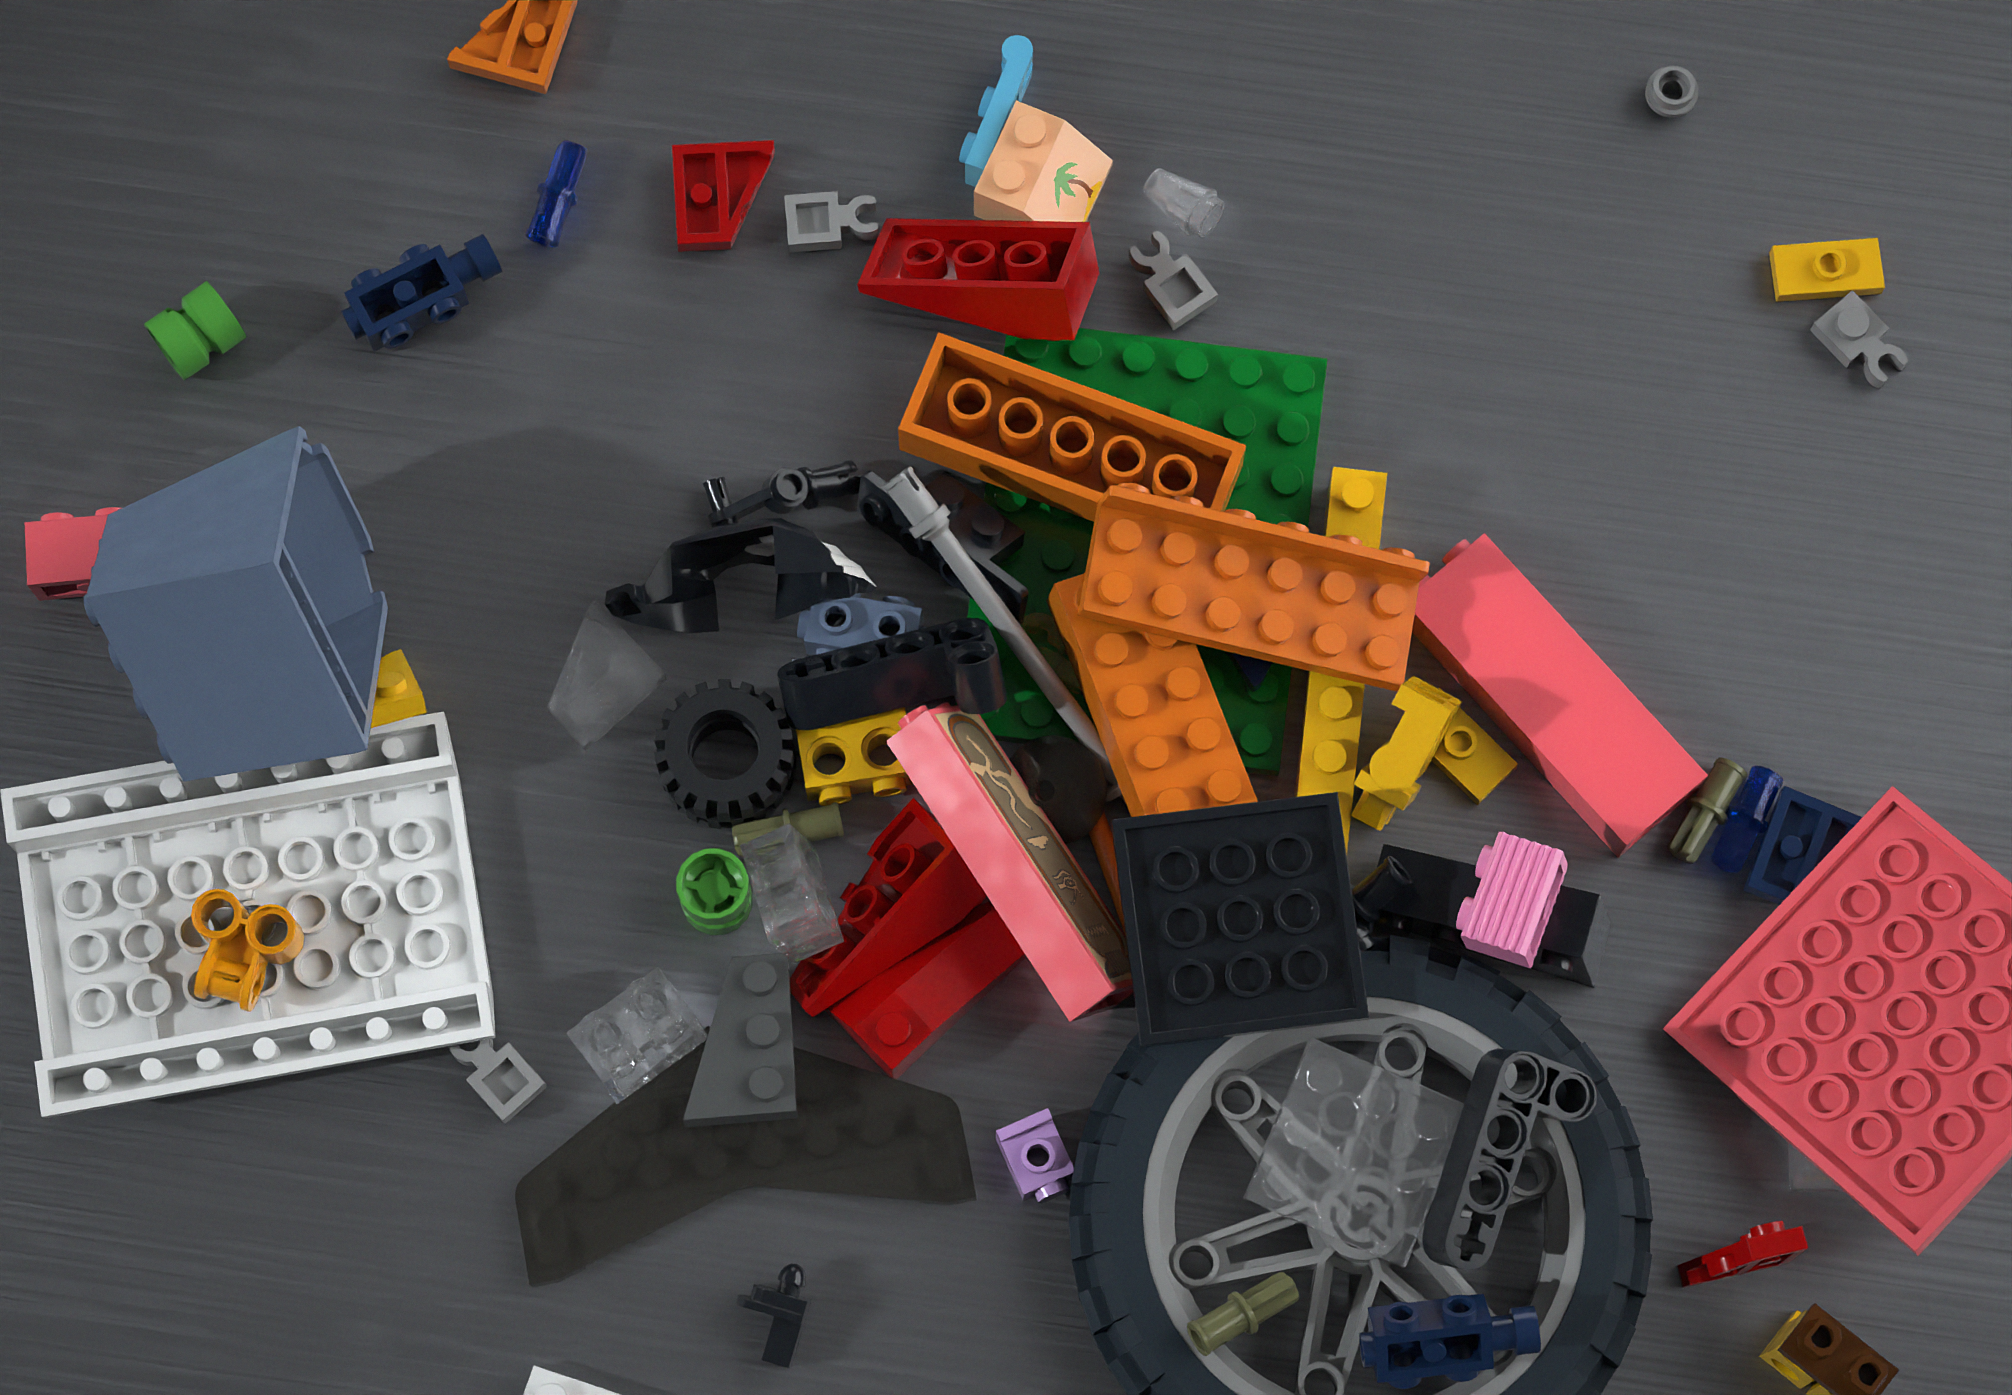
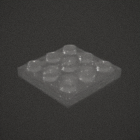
M1310 1038L1243 1199L1400 1267H1406L1435 1196L1464 1103L1319 1040Z

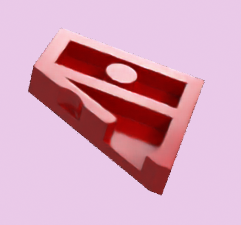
M774 140L672 145L678 252L732 249L775 156Z
M1783 1220L1761 1224L1750 1228L1749 1234L1740 1236L1739 1242L1677 1265L1682 1288L1788 1264L1808 1249L1803 1226L1785 1230Z

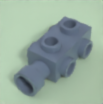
M856 593L850 598H823L800 612L797 638L804 639L807 654L817 655L890 637L881 634L880 628L883 625L900 628L896 635L926 628L923 626L922 608L915 607L914 602L897 596H885L882 601L861 598L862 595L860 593ZM829 616L846 618L845 622L839 627H832L826 623Z

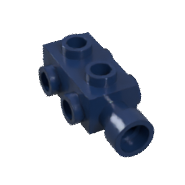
M484 234L465 242V249L449 257L446 256L441 245L429 249L428 245L420 244L406 250L399 258L401 264L384 273H381L378 268H372L358 274L351 281L353 288L344 292L349 307L341 311L354 338L357 340L365 336L374 352L383 347L391 349L406 343L412 338L415 331L431 323L436 325L443 324L455 318L461 312L462 307L469 304L464 285L478 278H481L484 282L503 272ZM440 288V290L425 297V293L429 289ZM392 312V314L377 321L381 313Z
M1484 1293L1453 1295L1442 1299L1409 1303L1395 1302L1390 1305L1368 1307L1369 1332L1359 1333L1363 1367H1374L1377 1383L1388 1382L1391 1386L1399 1389L1415 1387L1421 1382L1423 1377L1446 1375L1449 1379L1458 1382L1473 1380L1478 1376L1480 1370L1494 1369L1493 1352L1514 1350L1515 1355L1540 1353L1541 1351L1540 1329L1535 1307L1510 1308L1508 1315L1491 1317Z

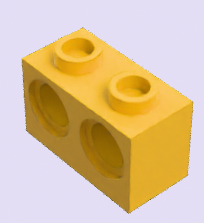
M905 707L818 729L796 730L808 802L819 800V804L822 806L832 805L835 802L840 805L851 801L852 794L871 791L874 792L876 797H890L902 794L907 791L906 786L914 785L898 759L891 765L880 766L873 763L869 758L873 749L881 745H888L886 741L901 730L898 722L906 715ZM826 754H836L845 761L843 768L832 775L822 774L814 766L816 761Z

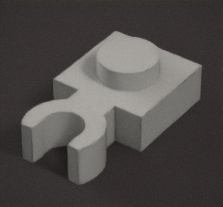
M837 191L784 195L789 253L842 249L841 234L850 233L859 240H872L878 237V223L865 224L857 220V216L862 212L876 211V199L874 196L860 195L853 198L848 205H838Z
M1156 230L1152 233L1151 242L1158 249V254L1153 257H1146L1133 245L1129 248V260L1137 271L1151 275L1150 278L1143 282V291L1171 328L1175 330L1216 303L1218 293L1187 253L1173 261L1169 255L1170 243L1168 238L1162 232Z
M1853 290L1815 321L1810 329L1846 368L1859 359L1864 365L1865 378L1872 386L1878 389L1882 388L1888 380L1887 375L1880 370L1878 362H1890L1899 372L1908 363V358L1902 349L1895 345L1884 344L1881 341L1888 332L1889 327Z
M492 1038L480 1040L478 1047L472 1051H464L458 1044L448 1046L458 1062L477 1068L466 1081L504 1124L510 1121L547 1088L546 1083L509 1042L497 1052L493 1050Z

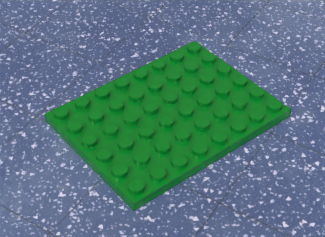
M1079 328L1075 340L1021 339L1006 334L1003 355L1005 357L1246 445L1243 467L1226 510H1246L1255 514L1256 520L1276 525L1280 522H1295L1308 527L1328 358ZM986 482L983 501L1025 531L1023 547L997 565L1024 585L1029 591L1024 623L1021 627L1094 724L1046 601L1055 583L1085 573L1094 522ZM970 598L967 618H979L988 624L998 648L1007 692V702L1002 707L989 713L980 714L995 739L1004 742L1087 752L978 604ZM1196 644L1246 772L1278 776L1292 667L1273 663L1261 687L1252 692L1225 651Z

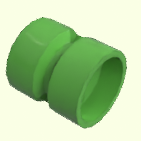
M207 281L182 297V309L176 311L168 307L144 323L145 328L159 349L184 381L209 364V353L211 351L224 354L247 338L235 316Z
M720 848L703 849L691 854L681 865L676 877V891L686 919L694 928L709 935H725L737 930L748 919L753 906L752 889L743 863L733 853Z

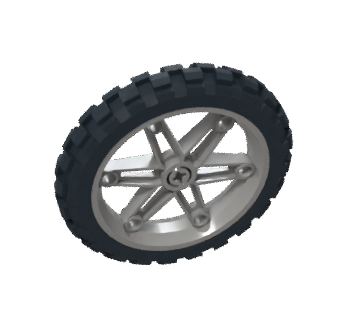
M1390 935L1389 938L1372 937L1377 944L1370 951L1360 950L1369 1012L1367 1020L1140 1048L1139 1033H1137L1127 1044L1125 1051L1111 1072L1107 1074L1090 1109L1077 1150L1070 1194L1069 1231L1071 1261L1079 1301L1082 1303L1091 1329V1335L1109 1371L1114 1374L1127 1395H1307L1304 1389V1380L1308 1375L1314 1373H1322L1328 1376L1335 1388L1334 1395H1343L1359 1347V1333L1364 1332L1368 1319V1307H1372L1377 1289L1379 1288L1394 1302L1409 1303L1427 1300L1389 1268L1403 1255L1406 1249L1415 1256L1449 1296L1477 1294L1455 1268L1439 1265L1429 1259L1424 1252L1422 1244L1423 1230L1428 1216L1414 1221L1412 1205L1407 1196L1410 1193L1436 1189L1444 1165L1407 1172V1165L1425 1055L1446 1064L1472 1081L1476 1066L1481 1057L1488 1051L1499 1048L1532 1052L1584 1072L1590 1076L1595 1084L1597 1100L1592 1113L1581 1121L1570 1122L1536 1116L1521 1164L1529 1165L1534 1169L1537 1174L1538 1184L1532 1190H1523L1514 1185L1507 1205V1209L1538 1198L1542 1199L1544 1215L1543 1254L1539 1275L1528 1306L1535 1307L1541 1338L1540 1353L1515 1355L1514 1350L1500 1351L1497 1355L1493 1356L1494 1369L1480 1370L1478 1376L1473 1380L1458 1382L1433 1395H1601L1614 1372L1620 1366L1636 1330L1635 1325L1643 1298L1647 1293L1652 1260L1650 1239L1651 1222L1653 1221L1649 1178L1645 1177L1639 1152L1641 1145L1627 1108L1622 1106L1607 1079L1609 1075L1588 1045L1585 1042L1581 1043L1561 1022L1560 1018L1562 1016L1532 991L1526 992L1499 975L1501 971L1465 954L1458 956L1431 947L1430 942ZM1338 1041L1380 1042L1343 1154L1247 1075L1275 1058L1308 1046ZM1395 1045L1407 1048L1413 1054L1414 1066L1407 1070L1393 1068L1387 1062L1385 1050ZM1513 1062L1508 1066L1505 1073V1081L1509 1089L1514 1086L1517 1080V1070ZM1563 1081L1558 1085L1555 1094L1556 1103L1559 1108L1564 1104L1567 1096L1566 1086ZM1231 1089L1243 1090L1250 1096L1253 1106L1243 1114L1231 1113L1222 1104L1221 1097L1223 1093ZM1384 1089L1399 1092L1386 1174L1372 1168L1359 1167ZM1211 1111L1292 1204L1177 1245L1175 1235V1198L1180 1170L1192 1139ZM1266 1120L1331 1174L1317 1187L1314 1193L1305 1186L1257 1131ZM1476 1173L1470 1182L1481 1180L1480 1175ZM1349 1210L1356 1215L1361 1214L1364 1210L1370 1213L1372 1218L1368 1223V1227L1371 1232L1364 1227L1356 1232L1351 1230L1348 1226L1352 1219ZM1462 1210L1461 1216L1471 1218L1472 1212ZM1330 1215L1333 1216V1223H1331ZM1306 1221L1308 1237L1313 1248L1230 1264L1226 1249ZM1189 1252L1201 1253L1208 1258L1211 1264V1272L1202 1279L1194 1280L1188 1278L1183 1274L1179 1260ZM1337 1269L1347 1274L1361 1275L1336 1355L1333 1356L1320 1352L1333 1270ZM1314 1270L1294 1392L1288 1391L1259 1375L1233 1354L1225 1344L1211 1351V1354L1203 1356L1194 1346L1187 1331V1323L1203 1315L1194 1301L1192 1292L1267 1279L1278 1272H1284L1288 1275ZM1488 1307L1490 1316H1496L1494 1312Z

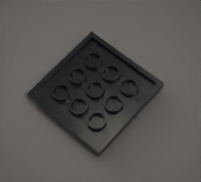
M1338 792L1112 819L1111 828L1140 1048L1362 1021L1369 1018Z

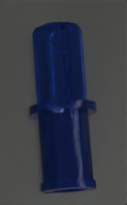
M568 140L560 143L555 152L546 182L538 185L537 192L540 196L529 229H527L526 237L539 245L548 247L549 244L552 248L558 247L570 207L577 204L578 196L574 192L587 157V149L582 145Z
M1752 766L1749 777L1736 804L1727 808L1725 814L1728 817V821L1711 855L1712 863L1718 866L1720 870L1734 873L1741 871L1758 834L1764 833L1767 830L1768 822L1765 819L1778 790L1781 789L1784 779L1775 771L1763 766Z

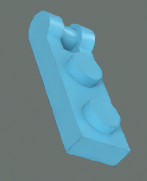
M1021 35L1010 36L1002 44V74L996 88L987 86L978 110V116L983 117L977 134L968 132L961 148L959 162L965 164V183L976 187L1016 100L1022 101L1032 76L1033 46L1028 38Z

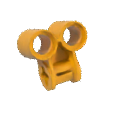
M212 889L204 892L196 899L192 906L191 919L193 926L210 945L202 958L196 975L194 995L202 999L212 995L240 1004L241 1010L251 1012L261 994L268 962L271 964H284L292 961L299 955L304 944L302 927L287 909L279 905L267 904L258 907L249 916L248 911L234 894L224 889ZM222 907L232 908L234 910V919L230 926L221 931H211L208 923L212 913ZM276 922L287 924L288 933L283 942L273 947L262 944V934L265 928Z

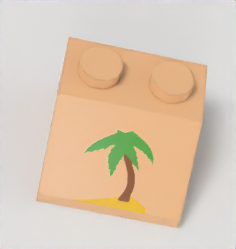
M1016 100L974 190V216L983 220L1086 222L1113 165V160L1066 120Z

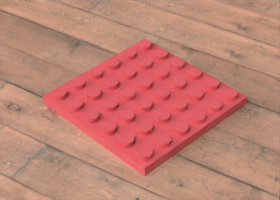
M1892 786L1668 1022L1663 1030L1669 1038L1917 1256L1926 1249L2012 1157V883Z

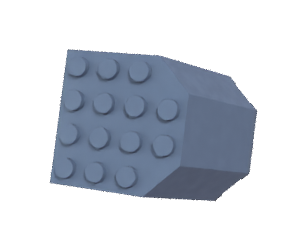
M300 426L287 430L109 514L102 539L99 540V550L95 565L91 568V580L87 594L84 595V607L87 616L95 627H102L109 641L108 649L114 667L119 673L125 672L133 686V698L139 714L144 719L150 718L157 731V743L163 759L168 764L174 763L183 782L355 754L368 749L388 605L383 591L373 592L364 555L374 552L371 537L329 450L322 443L312 446L306 443L308 441L306 431Z

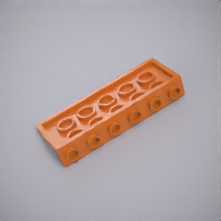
M1135 483L1111 485L1099 499L1078 616L1395 692L1404 683L1419 582L1428 575L1430 566L1428 561L1414 558V553L1402 548L1390 547L1379 550L1363 546L1361 540L1349 535L1326 537L1309 533L1308 527L1295 522H1280L1276 525L1256 520L1255 514L1242 509H1227L1223 512L1203 507V503L1193 497L1174 496L1169 499L1149 494L1148 488Z

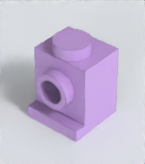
M1048 1108L996 1130L997 1144L1023 1201L1036 1196L1038 1203L1054 1199L1069 1190L1067 1182L1072 1180L1074 1167ZM1034 1148L1044 1149L1049 1155L1048 1162L1040 1167L1033 1166L1027 1159L1029 1151Z

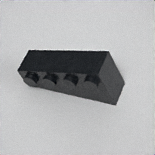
M1383 844L1377 868L1387 857L1392 856L1407 870L1413 883L1409 887H1405L1377 912L1379 916L1375 921L1378 923L1377 927L1384 932L1396 936L1407 937L1410 933L1430 938L1432 942L1446 948L1470 950L1465 947L1461 938L1462 930L1456 928V921L1465 897L1475 898L1481 878L1475 876L1476 865ZM1560 886L1556 903L1549 916L1545 933L1542 936L1541 944L1538 947L1531 969L1594 988L1611 929V923L1600 894ZM1492 957V958L1497 959V960H1500V961L1508 962V961H1505V960H1502V959H1499V958H1496V957Z

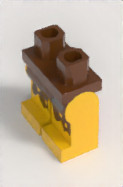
M1816 1303L1811 1305L1808 1311L1804 1310L1802 1313L1798 1310L1794 1311L1759 1356L1799 1389L1815 1380L1814 1384L1807 1391V1395H1881L1899 1371L1897 1367Z

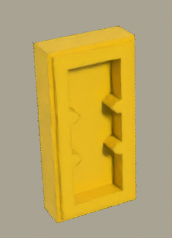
M1878 238L1773 245L1769 251L1776 302L1845 297L1852 290L1858 296L1882 294L1885 289Z
M1460 707L1431 760L1477 806L1518 765Z

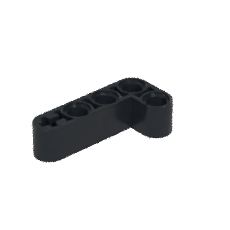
M979 618L958 619L797 659L782 666L777 673L788 724L796 730L818 729L954 695L958 708L967 714L989 713L999 709L1007 702V692L998 648L988 624Z
M1497 1048L1488 1051L1481 1057L1476 1066L1423 1230L1422 1244L1424 1252L1430 1260L1439 1265L1469 1271L1478 1269L1488 1262L1498 1237L1536 1116L1570 1122L1584 1120L1592 1113L1597 1100L1596 1087L1590 1076L1580 1070L1527 1051ZM1513 1062L1517 1070V1080L1514 1086L1509 1089L1506 1085L1505 1073L1508 1066ZM1563 1081L1566 1086L1567 1096L1564 1104L1559 1108L1556 1103L1555 1094L1558 1085ZM1496 1118L1500 1127L1499 1136L1491 1144L1488 1140L1487 1129L1491 1120ZM1478 1173L1481 1177L1482 1187L1479 1195L1473 1200L1470 1196L1469 1185L1472 1177ZM1462 1210L1472 1212L1471 1218L1461 1216ZM1455 1236L1462 1239L1460 1247L1453 1245Z

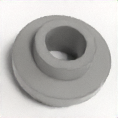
M1666 66L1656 70L1648 79L1645 88V97L1650 108L1657 114L1668 118H1677L1689 113L1695 106L1699 95L1696 79L1687 69L1680 66ZM1673 88L1679 93L1680 98L1677 100L1669 99L1663 95L1662 90Z

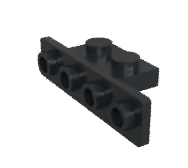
M868 471L862 475L857 510L872 526L880 528L901 544L910 555L918 557L934 569L949 585L959 588L973 599L933 543L923 540L921 536L915 539L911 534L909 528L912 527V524L889 493L882 487L887 482L873 471ZM944 472L926 485L925 488L939 506L944 503L951 512L947 516L949 519V530L1021 626L1024 623L1029 591L1024 585L997 565L1023 547L1025 531Z

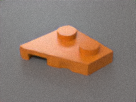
M507 0L503 7L493 10L479 24L481 30L461 49L456 46L449 53L447 58L449 68L546 94L578 0Z

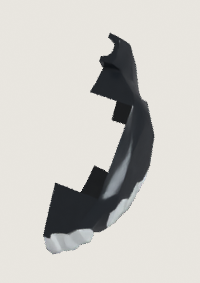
M769 518L721 525L672 542L658 560L646 583L641 586L627 583L606 591L605 606L612 616L637 625L688 633L718 632L717 598L713 580L726 569L738 565L754 563L775 566V574H778L775 620L803 611L823 598H850L856 593H868L877 587L865 574L860 565L848 559L836 546L822 542L813 531L790 523L782 518Z

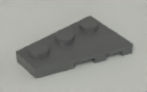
M787 952L731 957L683 1118L685 1128L798 1118L790 970Z

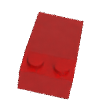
M886 218L857 285L859 293L1021 339L1059 341L1075 340L1100 272L1090 222Z

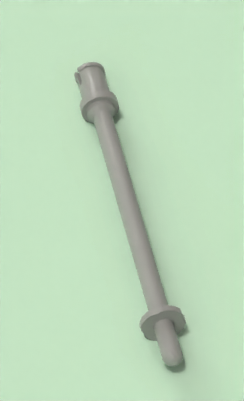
M911 466L907 467L882 487L889 493L912 524L909 531L915 539L921 536L923 540L933 543L1110 782V785L1103 793L1105 800L1109 802L1120 796L1124 801L1096 727L949 530V519L947 516L951 512L944 503L940 506L936 503L913 472L914 469Z

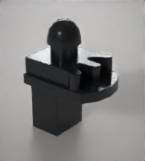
M792 1263L786 1265L780 1271L778 1289L762 1284H754L750 1296L738 1295L736 1304L774 1316L762 1360L786 1368H790L793 1365L812 1300L799 1296L801 1288L805 1287L806 1274L800 1265Z

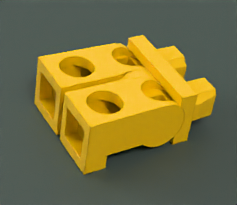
M1415 676L1401 684L1392 705L1405 712L1391 739L1374 753L1370 763L1361 769L1354 785L1364 791L1351 816L1381 831L1385 824L1387 825L1390 822L1397 808L1404 811L1415 800L1422 786L1415 781L1428 768L1462 703L1461 700Z

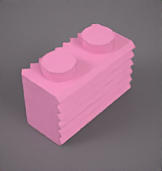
M1498 832L1494 846L1485 845L1479 855L1475 876L1481 878L1475 898L1465 897L1457 916L1456 928L1462 930L1461 938L1465 947L1531 969L1538 947L1541 944L1542 936L1545 933L1549 916L1556 903L1564 875L1567 872L1568 863L1564 852L1558 848H1551L1547 845L1531 842L1525 838H1519L1505 832Z

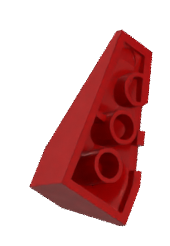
M912 798L876 838L867 853L873 859L870 867L858 885L849 882L840 896L846 902L841 914L833 926H826L819 930L790 977L791 994L812 1017L961 922L987 896L936 817L915 798Z
M991 901L972 909L961 922L832 1004L825 1011L894 1082L1027 956Z

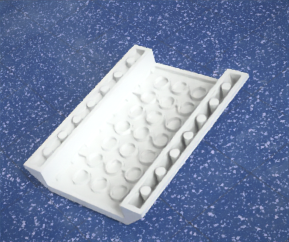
M444 712L410 717L371 728L368 749L355 754L183 782L174 763L168 764L165 761L0 789L6 841L17 853L43 1057V1060L34 1061L40 1111L43 1119L495 1038L493 990L460 778ZM224 889L234 894L248 911L249 916L258 907L267 904L279 905L287 909L302 927L304 944L299 955L292 961L284 964H271L268 962L261 994L251 1012L241 1010L240 1004L212 995H208L206 999L195 997L194 995L196 975L202 958L210 944L193 926L191 912L196 899L206 891ZM222 907L214 911L209 918V929L211 931H221L230 926L234 919V910L229 907ZM280 922L270 924L262 934V944L273 947L283 942L288 933L287 924Z

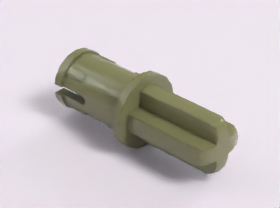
M1722 757L1715 760L1714 766L1698 794L1688 798L1686 805L1689 809L1667 845V849L1673 857L1685 863L1693 864L1697 861L1716 826L1725 824L1728 819L1725 811L1743 780L1745 781L1748 776L1741 766Z
M837 802L832 803V805L792 813L788 812V808L782 809L783 815L736 824L732 827L735 851L741 857L790 847L791 852H795L796 845L837 836L844 837Z
M1278 1272L1242 1294L1233 1291L1228 1295V1302L1187 1323V1331L1191 1341L1203 1356L1211 1354V1351L1244 1332L1253 1335L1258 1331V1324L1298 1301L1299 1293L1296 1284L1290 1276H1287L1284 1272Z

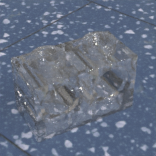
M788 823L740 845L770 944L793 963H797L844 942L815 846Z
M659 967L645 977L633 981L624 992L600 1009L587 1014L579 1024L566 1032L583 1060L616 1104L706 1041L708 1037L692 1009Z

